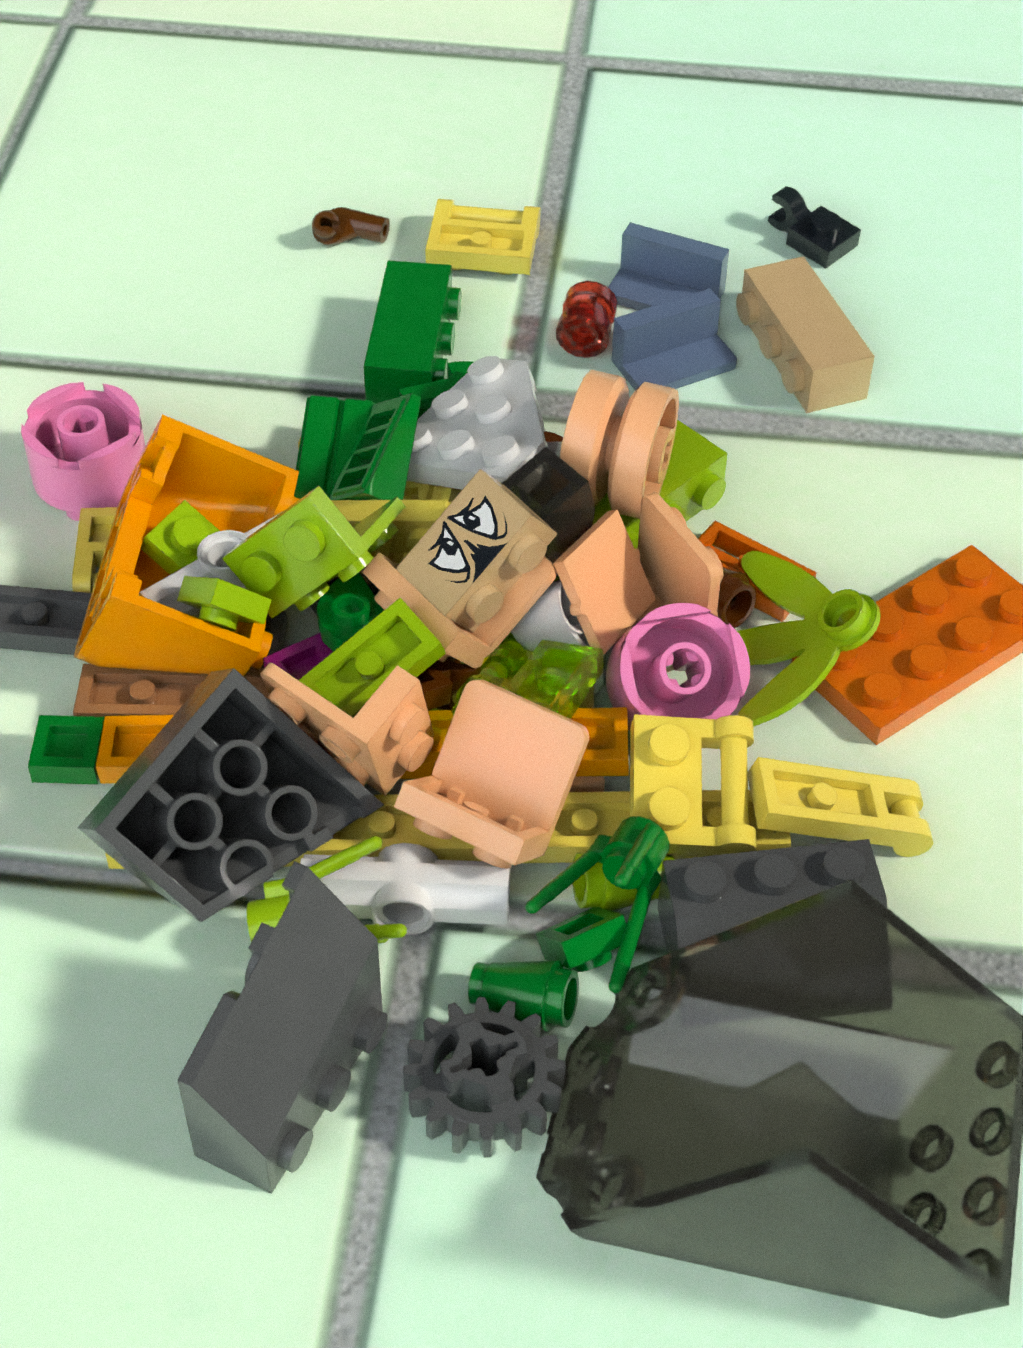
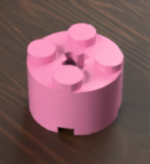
M84 382L68 383L50 389L30 404L26 410L28 419L25 425L22 424L21 426L22 439L35 491L43 501L57 509L66 511V515L75 521H79L81 508L118 506L126 483L145 448L142 422L137 403L127 392L113 385L103 384L104 391L85 390Z
M692 603L664 605L641 618L614 644L606 669V687L612 707H627L628 730L630 731L634 714L718 719L731 715L740 703L741 698L744 697L750 680L749 656L740 634L730 624L727 625L720 618L710 613L711 610ZM672 664L675 671H685L687 681L679 685L676 679H669L666 668Z

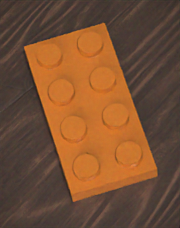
M968 546L876 601L881 617L878 628L873 636L863 645L853 650L841 651L836 664L815 690L875 745H878L1023 653V585L975 546Z

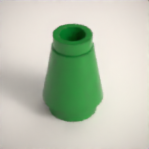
M560 960L491 962L490 964L477 962L472 969L468 984V999L471 1005L476 1004L478 997H485L489 1010L499 1013L507 1001L515 1002V1019L522 1022L525 1018L536 1013L541 1017L540 1030L550 1032L554 1026L563 1028L570 1026L575 1015L579 995L577 971L564 969Z

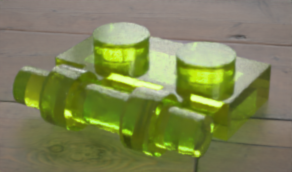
M512 640L506 641L501 647H497L494 652L484 658L479 675L468 677L457 691V703L452 708V715L454 716L465 685L472 680H485L571 719L603 673V649L541 640L534 651H526L519 643Z

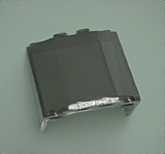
M847 881L631 968L626 975L622 990L619 993H614L615 1003L608 1017L595 1027L586 1025L568 1047L565 1058L564 1085L560 1086L562 1088L561 1107L559 1112H552L547 1130L548 1139L545 1151L541 1154L536 1178L544 1191L558 1201L563 1209L560 1216L569 1230L580 1238L940 1319L1009 1305L1023 1139V1016L855 881Z

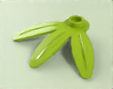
M759 551L747 552L742 557L741 566L768 599L785 611L803 618V620L774 623L737 631L746 646L750 665L772 664L797 657L739 711V716H745L753 721V727L779 717L805 700L829 674L836 664L841 651L853 650L863 645L873 636L878 628L881 617L878 605L870 596L858 593L852 589H844L832 594L820 581L800 567L776 556Z

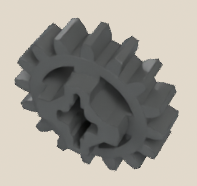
M478 997L475 1004V1013L464 1014L463 1010L454 1002L448 1005V1022L443 1025L430 1017L423 1022L424 1041L410 1039L408 1043L409 1065L403 1066L404 1091L410 1092L408 1094L409 1112L412 1118L426 1116V1136L433 1140L446 1131L452 1134V1152L458 1154L466 1147L469 1140L479 1141L480 1150L484 1158L492 1156L494 1141L504 1139L507 1145L516 1152L522 1149L523 1129L527 1128L532 1133L540 1136L546 1132V1112H559L561 1107L562 1088L560 1086L564 1085L565 1061L557 1059L559 1040L555 1034L540 1037V1016L535 1013L520 1022L515 1019V1002L507 1001L499 1013L489 1012V1006L485 997ZM453 1051V1056L443 1061V1059ZM440 1065V1072L436 1074L437 1069ZM533 1078V1082L526 1094L519 1101H516L515 1094L527 1090V1080Z

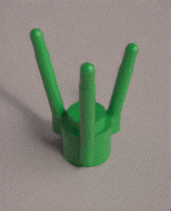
M633 816L623 820L612 837L603 834L598 835L588 851L546 884L525 904V909L529 914L537 913L597 863H602L605 877L616 887L626 890L636 888L637 893L608 985L612 993H619L623 988L652 895L662 881L657 869L669 852L670 842L664 830L652 820L641 816Z

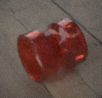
M583 281L569 288L563 302V313L558 320L556 328V339L566 352L576 357L589 358L601 354L609 345L618 301L615 294L607 286L599 282Z

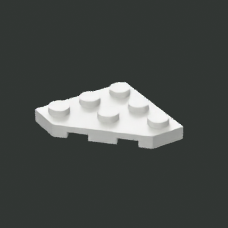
M486 356L473 362L468 367V373L450 390L438 395L432 401L431 407L418 419L407 481L463 490L479 469H482L517 496L552 461L544 436L545 427L541 409L535 395L536 386L527 361Z

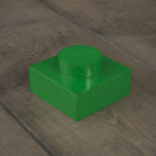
M39 715L28 762L32 783L98 784L99 777L95 767L105 717Z
M594 907L536 933V937L545 960H560L563 967L576 970L577 972H584L600 967L612 959L611 950L620 946L626 921L623 914Z

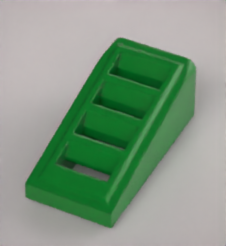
M410 393L372 406L336 481L330 500H392L397 496L400 500H403L421 397Z

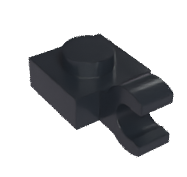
M785 186L772 195V201L782 207L768 217V222L777 230L788 233L786 240L788 246L825 269L858 246L861 229L844 220L838 214L831 212L823 206H819L811 212L807 208L802 195L792 187Z

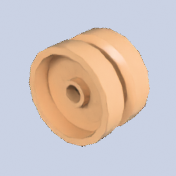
M591 369L584 376L575 395L563 436L557 478L559 499L594 508L608 492V499L612 510L618 509L621 515L640 519L642 497L653 492L660 494L666 476L678 420V390L643 382L629 397V389L625 378Z

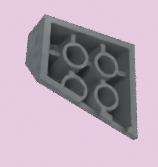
M231 668L212 671L77 828L129 873L197 921L203 922L273 877V873L305 852L314 851L331 840L333 834L358 818L367 817L384 806V804L237 670Z
M295 861L282 883L283 888L289 891L290 901L278 924L274 928L262 922L248 947L252 955L245 973V986L241 993L229 991L223 994L177 1080L194 1156L271 1194L286 1170L293 1173L302 1165L312 1144V1129L325 1110L333 1112L340 1105L350 1084L351 1068L362 1051L369 1054L376 1048L387 1024V1013L383 1012L378 939L307 866Z

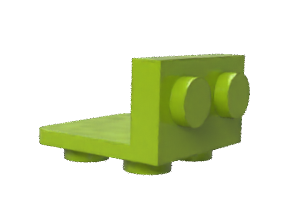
M317 486L233 547L222 559L249 591L272 599L268 611L271 618H274L293 604L301 612L329 590L330 586L326 582L331 581L337 576L342 582H346L372 561L373 556L370 553L386 543L398 531V528L393 524V520L406 506L397 496L352 527L321 487Z

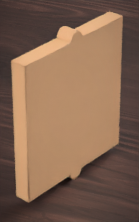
M618 509L607 511L553 563L571 603L569 608L570 614L577 617L594 656L604 655L656 600L640 563L641 553L638 549H634Z

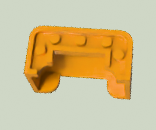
M162 414L120 498L80 631L74 658L97 667L207 675L212 671L231 668L237 670L242 676L248 672L250 667L259 670L263 665V658L269 653L273 634L265 631L266 621L265 624L238 622L236 631H229L139 596L140 591L170 575L141 550V545L144 537L184 500L220 531L234 530L245 533L300 500L294 496L299 471Z

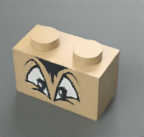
M479 469L397 566L396 570L446 618L474 632L481 623L490 620L496 615L503 605L504 596L524 573L533 570L542 561L546 554L547 546L558 533L506 486L482 469Z

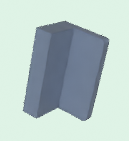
M630 222L622 234L620 269L606 289V301L641 310L711 288L721 299L726 286L729 249Z
M711 288L614 318L611 361L635 391L643 382L675 389L736 369L737 357L717 335L721 300Z

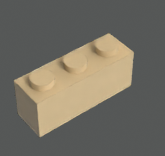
M804 256L745 269L742 293L738 294L736 300L739 318L744 325H749L759 340L762 354L765 358L772 360L781 374L785 389L789 393H794L805 412L810 413L867 399L875 356Z

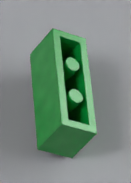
M387 261L363 366L365 400L373 401L377 404L399 397V389L447 379L448 359L443 358V355H453L455 341V323L450 322V320L459 321L461 311V288L452 287V265Z

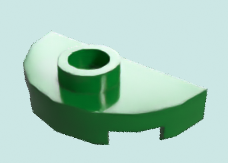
M357 573L346 582H342L340 578L336 579L319 600L317 606L319 631L322 641L333 652L384 611L375 601L374 594L360 573Z

